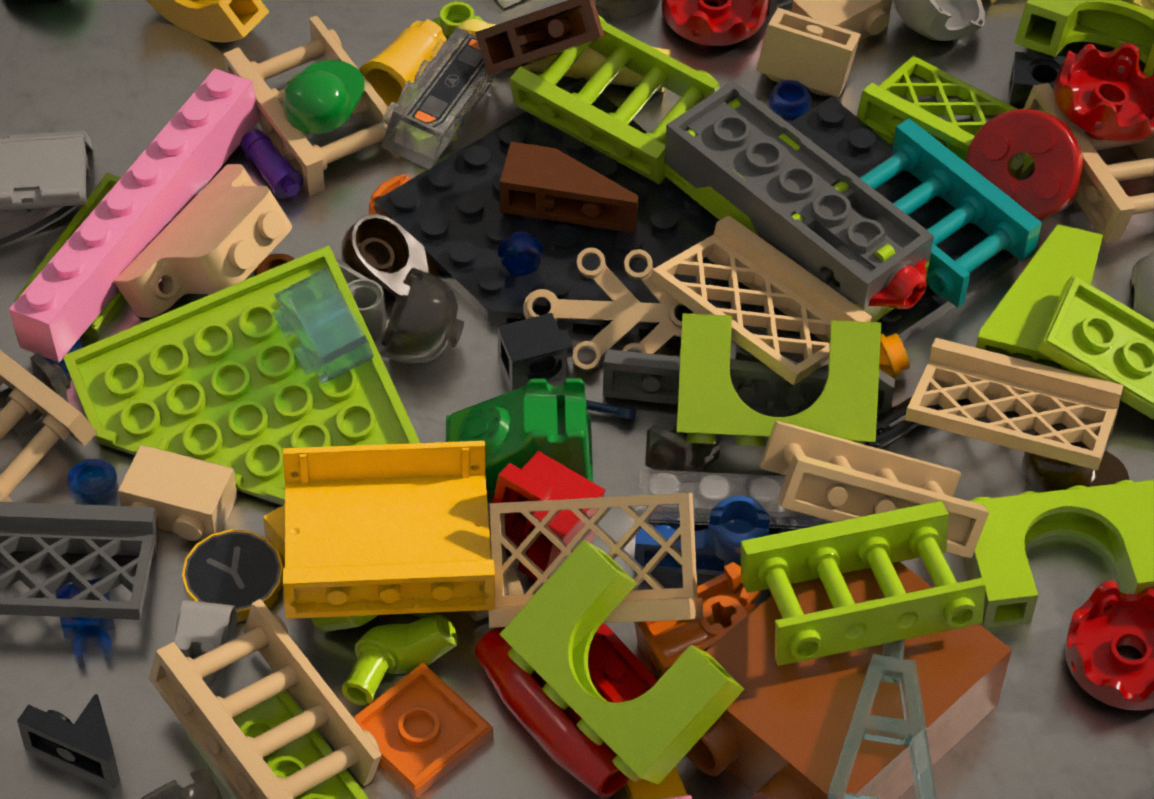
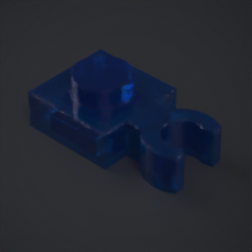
M105 577L87 581L91 585H94L95 583L99 582ZM74 584L65 585L55 591L57 599H71L82 592ZM107 592V593L104 594L103 596H104L108 601H110V599H109V594H108V592ZM60 617L64 639L74 638L72 651L75 662L79 667L85 666L84 653L91 647L101 648L105 661H112V643L105 631L115 629L113 619Z

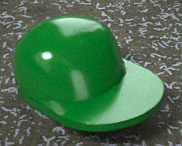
M325 60L308 66L301 73L294 75L285 87L283 107L287 121L292 127L312 134L331 132L341 127L350 118L364 94L365 83L363 75L353 65L338 60Z

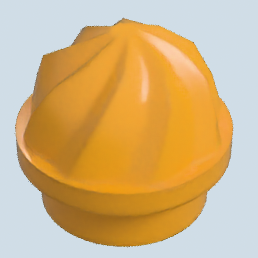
M897 333L887 337L881 334L879 369L894 379L900 377L899 372L910 369L909 359Z

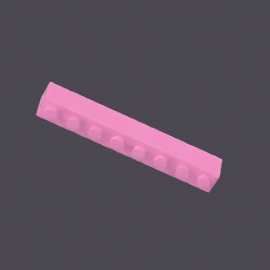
M214 69L9 308L20 348L58 363L63 359V356L69 352L119 291L113 281L203 190L241 144L242 138L259 122L253 81L218 69Z

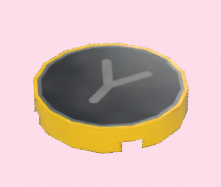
M230 529L209 535L197 543L185 558L182 579L187 599L190 601L235 605L237 613L236 623L247 620L251 604L259 599L263 601L268 609L271 608L278 598L281 586H283V564L279 551L267 538L251 531Z

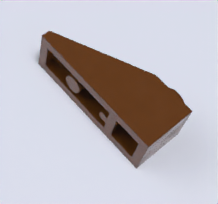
M567 0L475 32L488 75L514 70L520 66L523 67L605 37L594 0Z
M511 142L500 178V213L636 233L638 195L556 148Z

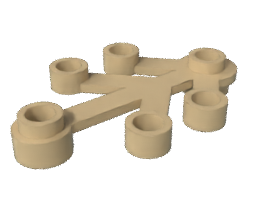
M586 248L577 257L578 270L584 277L592 278L612 301L558 299L553 292L539 289L531 292L523 304V312L526 319L540 316L534 313L533 305L538 300H546L551 305L548 313L553 314L556 323L559 319L612 321L591 341H583L575 346L572 355L573 362L579 370L585 372L596 369L601 362V357L606 353V349H611L640 322L659 324L639 344L630 343L622 351L637 350L641 353L655 354L674 336L681 338L682 321L678 320L674 313L679 306L684 305L650 281L652 269H654L652 258L646 251L640 249L631 251L625 257V272L631 279L641 280L660 303H641L606 266L603 253L596 248ZM590 255L596 256L600 260V266L593 271L586 270L582 266L585 257ZM637 257L645 259L648 264L646 270L640 273L632 271L629 267L631 260ZM589 348L596 353V358L591 364H582L578 360V354L581 350Z

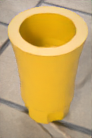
M428 19L425 21L417 20L409 28L404 29L383 51L363 64L359 70L391 112H403L409 107L418 88L428 74L439 63L440 57L447 49L448 40L444 36L442 28L435 22Z

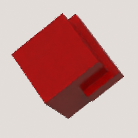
M537 451L522 469L509 463L499 473L493 503L604 497L606 490ZM599 508L582 510L589 517H592ZM562 510L548 527L568 545L584 527L585 523L571 510ZM549 511L533 513L542 520ZM505 513V535L519 547L536 526L522 513ZM489 518V530H490V540H491V527H490V518ZM591 531L584 540L592 543L595 533ZM542 533L525 554L544 572L562 551ZM506 548V552L512 555V553ZM519 562L517 570L537 581L538 578L525 565Z

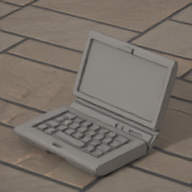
M85 131L0 136V211L86 205L85 149L93 150L92 141Z

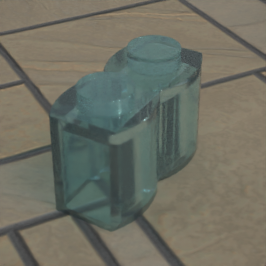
M326 268L274 294L280 308L272 312L284 337L287 338L294 334L300 344L293 351L306 375L315 372L320 382L324 384L374 358L364 332Z

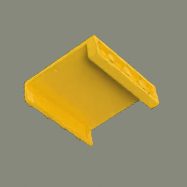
M485 441L283 448L285 479V568H283V592L286 619L495 610L494 559L491 557L485 476Z

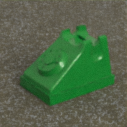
M566 378L565 382L560 386H551L547 383L546 379H530L521 388L456 411L451 415H446V442L485 441V476L488 505L493 503L499 473L509 463L522 469L537 451L593 482L591 414H588L585 384L580 378Z

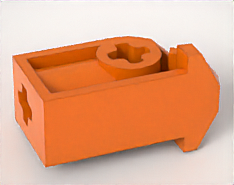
M732 562L724 566L725 573L697 586L698 598L702 597L703 618L634 622L637 642L659 679L690 645L706 652L758 607L762 590L746 592L741 580L740 565Z

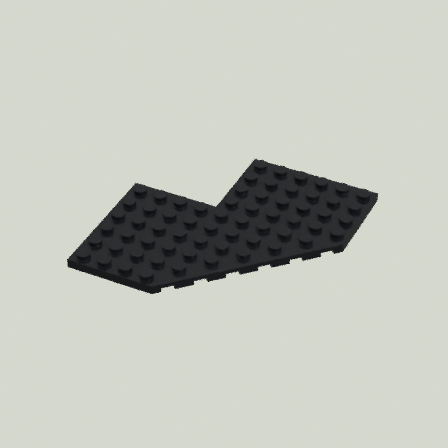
M583 77L563 90L571 94L578 93L588 80ZM603 93L592 104L607 114L615 113L619 108ZM832 96L789 123L859 178L892 156L893 146ZM527 111L374 201L375 212L391 218L425 247V251L437 267L438 274L485 320L491 323L507 324L508 318L526 319L523 312L524 301L531 292L539 289L553 292L558 299L612 301L592 278L584 277L578 270L577 257L586 248L600 250L605 257L606 266L641 303H660L641 280L631 279L626 274L624 260L627 254L637 249L644 250L651 256L653 268H656L712 236L719 221L718 218L667 177L660 184H657ZM634 120L628 124L644 134L647 133ZM517 142L556 148L638 195L636 233L500 213V178L510 143ZM903 170L875 190L891 203H894L923 182L909 171ZM936 196L908 216L927 230L956 209L942 197ZM969 222L936 246L955 261L989 237V235L977 225ZM1002 249L970 272L965 300L1017 265L1019 259L1008 250ZM590 255L585 257L582 266L586 270L593 271L600 266V260L596 256ZM640 257L632 259L629 264L630 269L636 273L643 272L648 266L646 260ZM707 257L703 258V263L715 264ZM674 275L681 282L696 283V276ZM705 278L706 285L729 287L728 280ZM738 282L739 289L751 290L743 283ZM926 283L924 294L914 306L901 310L894 308L876 322L881 323V334H884L885 337L897 333L901 341L904 342L955 306L946 298L934 293L929 284ZM707 299L716 308L732 309L731 302ZM538 300L533 305V311L537 315L547 314L551 309L550 303L546 300ZM740 303L741 311L765 313L764 306ZM679 306L674 313L675 317L682 321V313L693 314L686 306ZM774 307L775 315L787 316L782 311ZM559 319L557 325L558 328L573 329L574 323L601 325L602 331L612 321ZM640 322L627 334H639V329L653 330L659 323ZM777 329L778 337L801 340L800 332ZM810 333L811 341L823 342L814 334Z

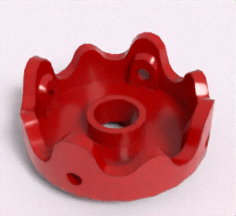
M661 0L662 14L666 23L674 32L698 45L709 46L735 44L751 37L765 22L769 0ZM710 1H713V2H715L716 4L722 5V6H720V7H712V6H709V5H707V4H705V3L710 2Z
M1123 43L1111 52H1101L1093 44H1088L1077 55L1068 51L1055 80L1053 90L1055 101L1062 113L1090 138L1115 142H1135L1146 139L1154 133V74L1147 76L1140 70V52L1138 47L1132 43Z
M1014 109L1000 113L987 121L979 129L969 145L966 163L1039 221H1044L1066 209L1076 198L1084 158L1071 129L1061 119L1038 110ZM1020 153L1029 154L1035 162L1033 174L1025 180L1017 179L1011 172V162Z
M1113 580L1106 581L1100 584L1090 598L1073 613L1065 642L1068 667L1081 688L1093 698L1109 706L1124 710L1141 711L1154 708V588H1146L1136 594H1126L1119 590L1117 582ZM1122 645H1130L1137 648L1143 657L1138 660H1128L1122 657L1116 648Z

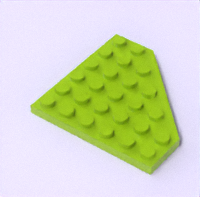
M330 245L63 356L88 421L97 431L95 437L99 444L132 455H136L140 445H145L233 468L236 489L238 491L279 505L285 504L283 448L420 443Z

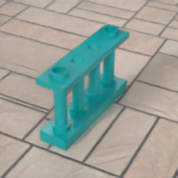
M910 118L896 126L892 156L860 177L861 180L875 190L901 171H909L923 183L894 202L893 204L909 215L938 196L942 197L956 209L927 229V231L934 235L926 283L929 284L934 293L946 298L957 308L965 303L970 272L1002 249L1008 250L1022 262L1036 252L1042 222ZM969 222L977 225L989 235V237L955 261L936 246Z

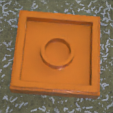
M421 663L353 717L362 730L369 731L377 741L379 751L382 754L379 765L414 799L419 798L493 737V726L424 663Z

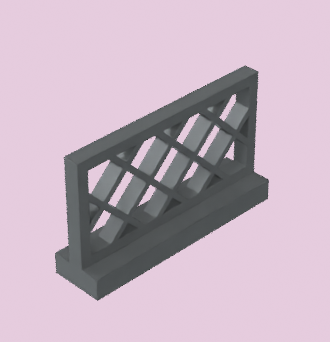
M0 502V561L9 569L0 575V615L140 620L152 557L157 556L159 545L155 507ZM14 551L38 552L20 564L10 555ZM64 553L89 554L72 565H69L61 557ZM114 555L139 556L123 567H120L111 558ZM47 563H52L60 572L43 583H40L31 575L32 572ZM99 564L111 573L94 585H91L81 576ZM19 580L30 589L19 597H5L1 593L2 590ZM70 582L82 591L71 599H57L51 594ZM120 584H123L132 592L130 601H108L103 596Z

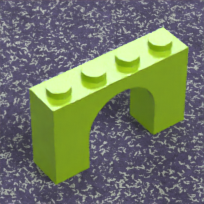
M1028 0L1026 2L1014 44L1056 57L1065 45L1072 42H1092L1114 48L1123 43H1132L1138 47L1140 52L1139 59L1146 64L1143 73L1147 76L1154 74V11L1122 0Z
M682 313L677 432L687 433V443L716 444V434L736 435V445L765 447L766 437H770L775 420L861 444L876 442L881 323L831 320L828 372L822 393L809 408L798 414L787 417H771L758 413L747 406L733 387L730 377L732 316Z
M1154 479L1136 482L1123 480L1115 484L1092 487L1078 485L1066 490L1040 493L1027 491L1014 496L997 498L977 497L970 500V502L984 505L989 512L972 559L961 556L968 580L983 578L986 584L983 623H981V626L985 629L1029 624L1032 622L1038 592L1025 550L1035 541L1048 536L1070 535L1085 539L1098 546L1113 563L1123 593L1136 594L1146 588H1154Z
M583 539L502 630L500 635L512 647L508 652L509 657L528 674L536 671L547 682L542 688L543 692L562 709L566 710L570 706L581 717V720L577 723L579 729L597 745L601 746L605 742L617 754L612 762L625 776L634 782L641 778L659 785L745 688L709 653L690 645L646 693L626 702H607L594 687L589 674L588 653L590 644L600 625L637 583L607 553Z

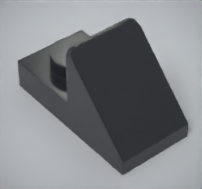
M98 694L92 697L74 724L58 711L48 710L45 712L28 704L17 720L24 748L110 787L115 788L120 781L119 772Z

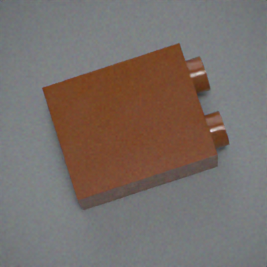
M901 562L892 563L906 593L933 588ZM871 568L842 573L855 604L885 598ZM820 578L791 584L804 614L834 608ZM771 595L706 651L745 690L690 749L686 757L698 769L711 776H718L725 769L728 770L754 793L752 799H898L998 705L1012 649L980 624L960 629L778 666L775 660V620L782 619Z

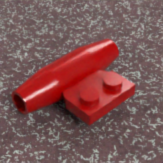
M606 623L600 625L591 641L588 653V669L594 687L607 702L619 703L638 698L650 690L658 680ZM497 627L487 632L477 643L475 655L504 705L550 758L600 798L610 797L623 788L629 778L612 762L617 754L605 742L601 746L597 745L579 729L577 723L581 720V717L570 706L566 710L562 709L543 692L542 688L547 682L536 671L528 674L509 657L508 652L512 647L500 635L505 627Z

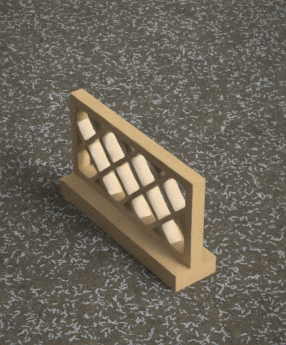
M729 215L717 222L712 236L652 269L650 281L695 314L732 316L731 340L792 385L797 384L815 370L828 364L831 320L871 322L872 319L871 315ZM707 257L715 264L703 263V258ZM674 275L696 276V283L681 282ZM705 278L728 280L729 287L706 285ZM738 282L743 283L751 290L739 289ZM707 299L731 302L732 309L716 308ZM740 303L764 306L765 313L741 311ZM774 307L782 311L787 316L775 315ZM743 325L767 328L768 336L752 334ZM777 329L800 332L801 340L778 337ZM810 333L814 334L823 342L811 341ZM780 352L803 354L804 360L794 365L783 357Z
M935 338L931 346L927 366L907 407L905 420L1098 470L1109 436L1114 428L1124 385ZM967 398L973 404L960 406L956 400ZM939 404L944 410L938 411L926 406ZM1015 411L1020 416L1009 419L1003 413ZM986 416L991 422L984 423L975 420V418ZM1063 423L1068 429L1056 431L1051 425ZM1034 429L1040 435L1034 436L1022 431ZM1082 441L1090 450L1073 446L1070 443Z
M693 493L489 503L491 550L495 568V610H488L489 628L506 627L591 531L611 548L608 555L613 560L617 556L621 557L638 574L633 579L637 585L603 623L703 618L702 597L698 598ZM679 504L680 527L666 540L647 521L661 505ZM635 506H649L642 515L632 508ZM616 507L622 508L635 521L618 542L598 525L611 508ZM599 508L592 517H589L582 510ZM562 510H571L585 523L584 527L568 545L548 527ZM549 511L542 520L533 512ZM505 513H522L536 526L519 547L505 535ZM641 528L662 546L644 568L624 550L625 546ZM542 533L562 551L544 572L525 554ZM680 539L681 553L674 547ZM506 548L512 553L508 560H506ZM667 553L682 565L683 588H664L650 574ZM520 561L538 579L524 595H508L507 573ZM644 580L653 588L636 590Z

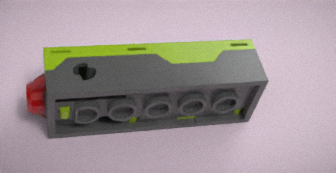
M732 80L666 125L664 176L716 218L721 220L729 215L871 315V322H876L894 308L898 310L909 309L920 300L926 289V278L934 235Z

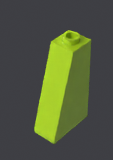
M1057 224L981 327L976 348L1069 371V369L1038 352L1036 348L1068 279L1075 275L1091 285L1103 235Z

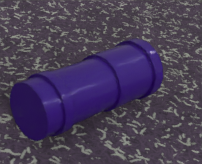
M255 129L248 132L241 140V148L247 158L260 170L261 175L271 186L275 195L283 199L297 195L303 184V176L300 172L294 169L285 156L281 155L272 144V140L263 131Z

